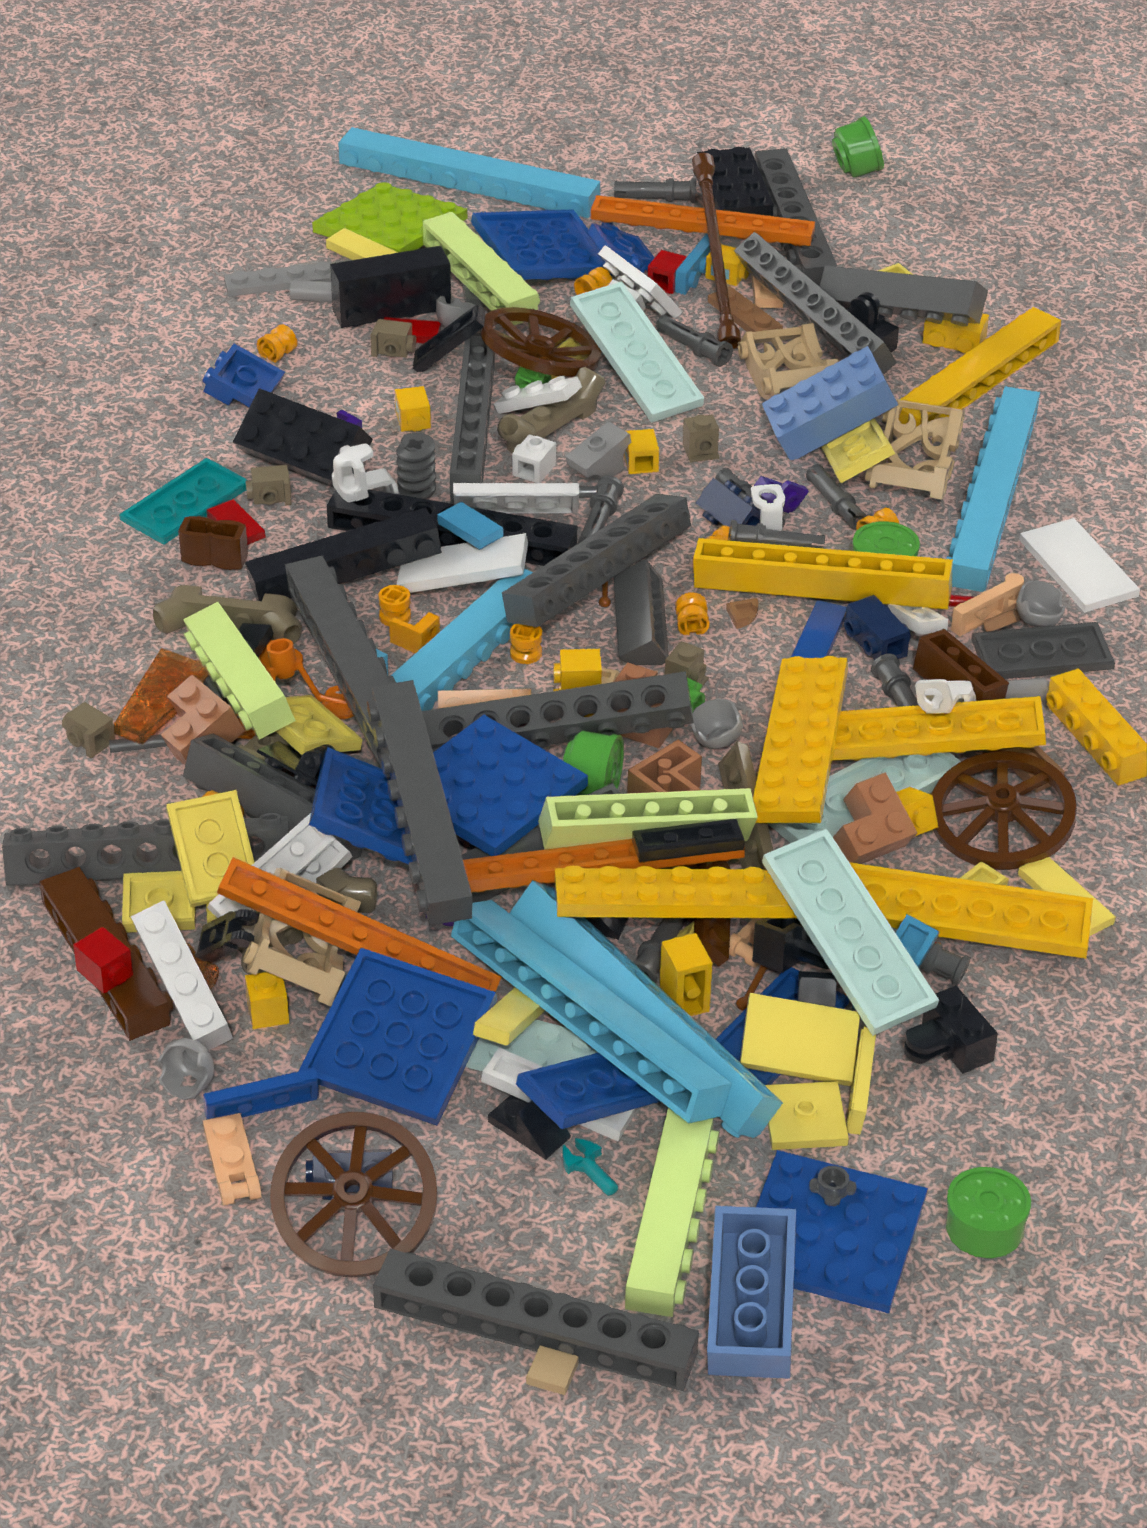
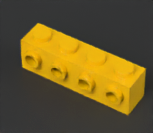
M1078 668L1050 677L1046 705L1110 778L1119 786L1147 777V743Z

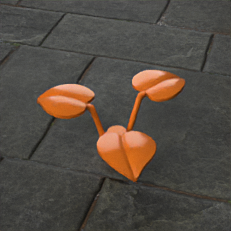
M285 638L270 639L258 659L275 683L276 677L288 679L298 670L315 698L322 702L321 704L336 717L347 719L354 716L343 694L336 693V691H340L338 685L328 688L325 695L318 691L303 667L302 653L294 649L291 640ZM252 729L245 730L238 738L252 739L256 734Z

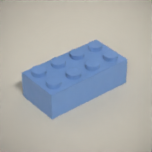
M867 346L834 365L826 367L808 379L800 381L782 393L772 396L769 400L763 402L762 406L789 460H794L898 406V403L882 370Z
M715 1206L707 1345L708 1375L790 1379L796 1209Z

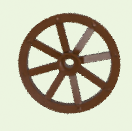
M506 307L492 310L485 315L484 327L480 330L483 341L496 354L518 366L543 374L573 377L576 376L579 368L582 367L594 371L601 357L600 348L587 331L566 319L535 309ZM510 321L528 322L529 335L526 337ZM500 324L512 337L493 329V327ZM539 325L550 327L559 332L548 338L540 335ZM569 337L581 345L555 348ZM588 355L584 360L566 356Z
M997 751L967 758L949 769L940 778L932 792L938 828L933 829L936 837L952 854L975 866L983 862L994 870L1018 869L1027 863L1050 857L1068 841L1076 823V797L1068 779L1061 771L1047 761L1025 753ZM997 768V784L992 787L971 777L975 773ZM1008 768L1024 770L1035 774V776L1015 786L1008 784ZM1049 783L1057 791L1062 802L1023 795ZM957 784L983 796L944 804L947 796ZM1021 808L1060 814L1063 817L1057 829L1049 836ZM984 809L958 837L952 833L944 820V816ZM991 820L998 823V852L984 851L968 845ZM1016 820L1039 844L1021 851L1009 852L1008 823Z
M345 1112L330 1115L312 1123L292 1139L276 1164L271 1182L270 1201L278 1232L296 1257L313 1269L326 1274L341 1277H363L378 1274L389 1251L371 1259L353 1261L357 1213H364L392 1249L413 1253L423 1242L433 1223L438 1191L431 1160L422 1144L410 1131L397 1122L381 1115L367 1112ZM355 1129L349 1170L344 1171L317 1140L337 1131ZM367 1130L382 1133L402 1145V1147L365 1173L362 1172ZM306 1149L312 1153L335 1179L334 1183L287 1181L294 1164ZM412 1157L421 1174L423 1193L372 1186V1184L406 1159ZM351 1185L360 1187L355 1195L347 1194L346 1189ZM285 1196H334L297 1233L294 1231L287 1215ZM373 1199L421 1206L414 1226L403 1240L398 1237L372 1204ZM342 1209L344 1211L341 1260H336L316 1252L305 1243Z

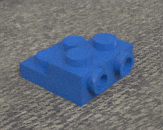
M234 343L227 353L224 351L220 353L214 365L215 369L210 367L202 380L206 384L203 392L228 406L235 399L250 407L258 389L273 393L282 381L285 371Z

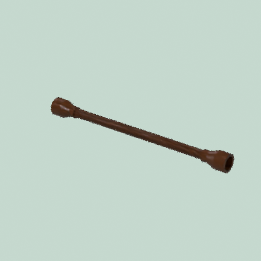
M699 153L693 157L692 167L693 173L699 180V185L702 189L720 311V325L717 331V338L720 342L727 341L732 344L733 349H738V342H741L740 330L734 323L733 316L731 315L713 196L714 158L709 153Z

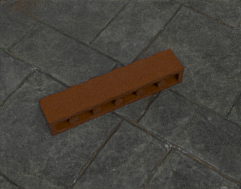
M76 867L39 881L42 903L73 953V944L101 927L107 929L130 949L133 976L104 994L96 988L129 1041L169 1026V1012L173 1011V1004L166 990L160 991L158 988V982L152 968H145L138 947L135 944L130 945L123 924L114 921L111 907L107 900L101 901L94 880L92 878L87 879L80 867Z

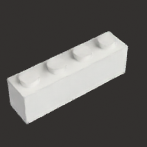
M163 900L131 916L135 928L191 1039L201 1042L208 1050L233 1039L229 1026L166 902Z

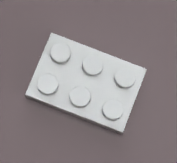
M605 245L598 253L606 262L603 267L613 276H619L616 281H622L625 286L635 289L636 292L641 294L645 304L653 302L650 306L661 316L667 313L672 318H676L683 312L657 283Z

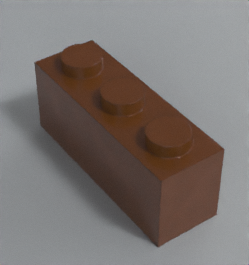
M946 629L919 638L913 670L925 680L970 681L976 695V701L1005 699L1009 682Z

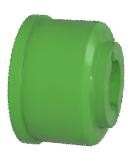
M865 116L835 129L832 146L836 159L844 173H850L852 177H859L875 170L880 171L884 169V160L878 139L869 120Z
M879 521L866 524L859 528L853 537L854 551L917 556L919 553L920 541L916 533L910 528L895 522Z
M581 731L568 743L563 761L588 775V786L575 796L588 795L611 783L618 789L624 761V741L621 735Z
M977 1167L959 1174L951 1182L947 1193L946 1231L950 1240L961 1251L982 1258L992 1259L1006 1256L1017 1249L1024 1238L1026 1221L1031 1209V1196L1027 1187L1013 1174L994 1167Z

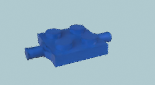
M602 222L601 225L592 223L588 230V234L598 249L602 250L606 245L642 273L645 270L648 271V265L655 257L639 236L619 230L613 222Z

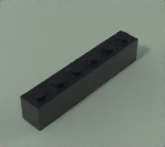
M425 507L245 562L249 582L257 601H262L264 594L282 595L292 599L288 591L285 564L323 556L328 567H334L337 582L341 584L442 553L437 526Z

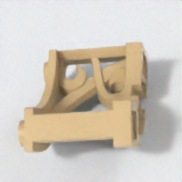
M814 323L802 324L800 327L758 332L749 331L745 332L741 342H738L740 359H745L747 369L760 396L766 400L780 394V390H787L800 381L806 380L826 367L838 362V358L823 360L820 358L823 352L816 336ZM790 339H793V340L789 341L788 343H786L785 345H784L783 342H782V340H790ZM765 342H772L774 347L776 348V352L770 344ZM764 343L765 353L757 351L755 344ZM783 363L791 369L776 372Z
M896 399L898 406L883 413L882 419L883 422H886L884 434L895 454L866 469L865 480L870 481V488H876L879 483L931 491L930 498L942 500L946 494L947 482L951 477L955 464L950 455L951 451L955 452L958 449L965 410ZM902 408L920 410L922 424L916 427L915 418L911 413H909V422L901 424L898 418ZM927 412L946 414L950 416L928 421ZM893 435H895L898 439L892 443ZM932 436V444L936 441L941 444L939 446L931 445L928 437ZM922 440L924 452L935 460L923 461L911 468L899 458L898 453L911 444Z
M276 868L274 874L269 872L272 875L358 912L361 904L358 900L328 889L282 868ZM259 912L258 923L255 924L252 934L255 936L254 942L251 941L243 957V962L247 964V971L256 975L259 969L314 991L317 1001L331 1006L345 975L343 970L344 956L337 954L339 947L303 932L306 943L317 953H304L295 959L282 946L277 937L278 933L292 928V926L276 919L271 921L272 917Z

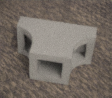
M607 421L565 456L567 465L587 478L592 476L599 480L603 476H615L624 469L623 455L631 443L630 434L612 422Z

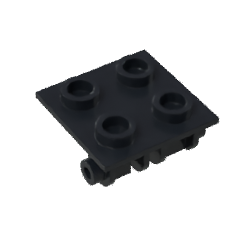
M277 741L259 748L257 753L265 757L264 761L268 765L281 770L286 768L295 774L294 778L307 786H313V784L317 785L322 759L327 747L334 750L335 748L329 744H324L301 755L298 751Z

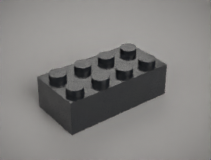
M734 147L733 149L725 150L709 149L697 152V154L709 153L714 158L715 173L712 178V188L716 210L773 216L774 204L750 147Z
M441 246L330 264L332 310L341 328L374 323L378 319H384V317H414L416 315L436 312V299L440 296L445 297L447 304L451 303V265Z
M259 388L233 443L248 455L274 465H287L289 471L334 488L332 482L333 460L336 455L340 454V448L346 445L352 447L364 443L370 446L373 439L358 425Z

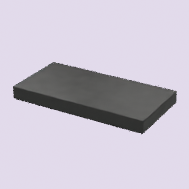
M1098 622L972 633L971 637L977 656L1004 679L1057 675L1078 668L1082 672L1111 670L1115 667L1114 659Z

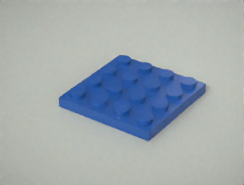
M574 209L472 213L471 224L483 241L503 261H506L518 275H521L524 281L528 279L551 280L552 278L576 279L577 277L588 275L590 271L597 267H603L606 263L598 254L601 250L594 245L595 242L588 234L589 229Z
M482 715L433 752L455 834L490 856L502 854L539 825L538 820L546 797L575 796L588 786L587 774L486 715Z
M327 747L320 767L309 825L325 835H335L348 840L355 847L368 848L381 853L388 860L401 861L408 865L409 862H412L411 855H404L402 835L405 834L404 828L397 827L394 808L398 807L397 800H390L388 780L383 774L382 769Z
M360 948L299 1071L315 1067L318 1085L438 1126L480 1038L473 1035L475 1022L496 1004L498 1000L497 994L494 991Z
M777 1150L756 1207L796 1209L794 1289L890 1313L927 1197L928 1188ZM827 1166L843 1168L849 1174V1181H853L856 1184L855 1194L845 1196L837 1206L825 1204L821 1195L813 1193L809 1189L810 1180L818 1178L820 1170Z

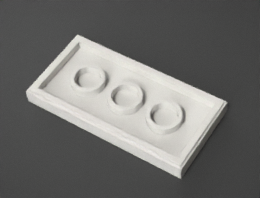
M453 483L454 504L463 502L469 507L502 513H577L579 483Z
M1074 518L1020 533L1019 541L1084 613L1139 597L1140 588Z
M526 533L501 537L480 550L470 543L441 547L442 553L401 565L396 585L404 586L410 593L521 576L524 574L528 547Z

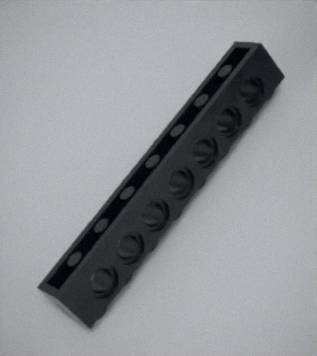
M335 489L327 504L328 528L343 531L356 529L426 507L437 526L441 547L468 543L438 524L437 514L456 504L370 489L367 490L369 497L353 502L345 501ZM471 507L502 526L503 537L526 533L528 547L525 563L544 566L577 545V525Z

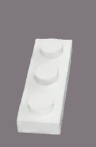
M559 376L544 384L541 381H535L525 388H519L516 385L502 392L503 396L494 405L497 412L501 414L565 401L581 389L582 386L578 376L565 379L564 376Z

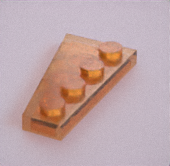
M161 648L114 722V734L143 745L178 714L167 696L191 675L203 683L209 675L205 666H202L198 660H193Z

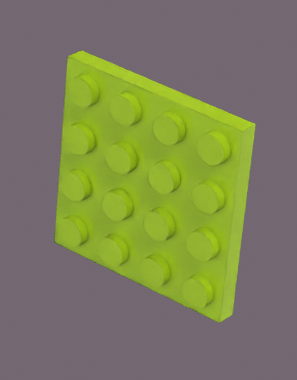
M381 182L368 191L358 194L354 199L342 203L340 207L323 214L322 217L312 222L314 233L326 237H331L343 228H346L399 253L417 250L423 246L424 220L453 212L460 220L465 221L468 219L467 208L457 206L453 202L440 201L430 195H420L410 189H400L391 186L390 183Z

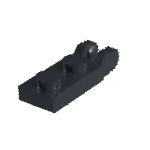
M238 909V911H230L203 925L195 960L210 964L237 950L239 947L247 948L251 941L254 942L255 936L245 931L242 926L257 924L258 913L249 909Z

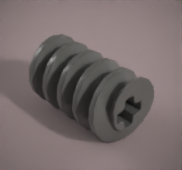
M405 434L401 439V444L396 449L398 456L396 462L398 465L397 475L399 477L397 484L399 486V495L427 499L436 490L435 442L427 434Z

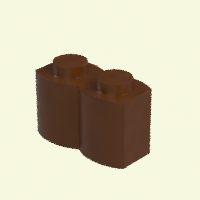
M200 516L184 517L178 530L182 562L196 566L213 565L226 570L243 568L248 556L246 525L231 520L214 521Z

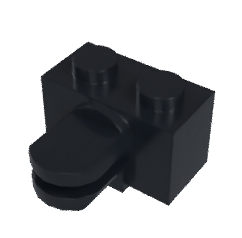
M870 292L861 293L858 297L851 300V307L847 311L886 344L890 352H893L897 349L899 327L885 321V316L879 314L880 301L874 294Z
M762 918L755 922L753 962L766 966L770 971L781 973L800 961L822 969H830L798 918Z
M956 985L935 993L939 999L937 1007L923 1013L922 1024L906 1031L904 1052L907 1058L915 1063L923 1064L942 1056L945 1061L950 1059L961 1073L964 1074L994 1061L998 1033Z

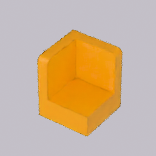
M430 612L415 625L395 617L389 621L390 643L413 653H417L440 632V616Z

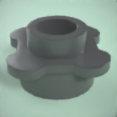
M827 1166L820 1170L818 1178L810 1180L809 1189L811 1192L821 1195L825 1204L837 1206L842 1198L855 1194L856 1184L853 1181H849V1174L843 1168Z

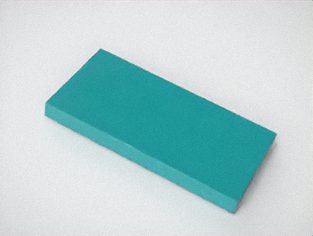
M205 458L120 513V521L165 545L179 535L178 530L184 517H207V509L230 501L246 491L247 479Z

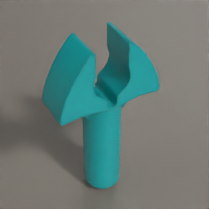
M575 1138V1147L584 1154L583 1158L582 1156L573 1155L563 1145L562 1160L567 1174L573 1171L584 1172L607 1196L613 1195L618 1191V1184L595 1162V1158L602 1155L601 1146L585 1139Z

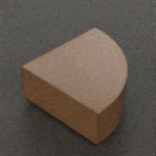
M757 598L726 603V610L736 629L745 627L755 620L758 615Z
M1014 608L984 620L983 625L985 631L989 632L1021 619L1017 609L1015 610Z

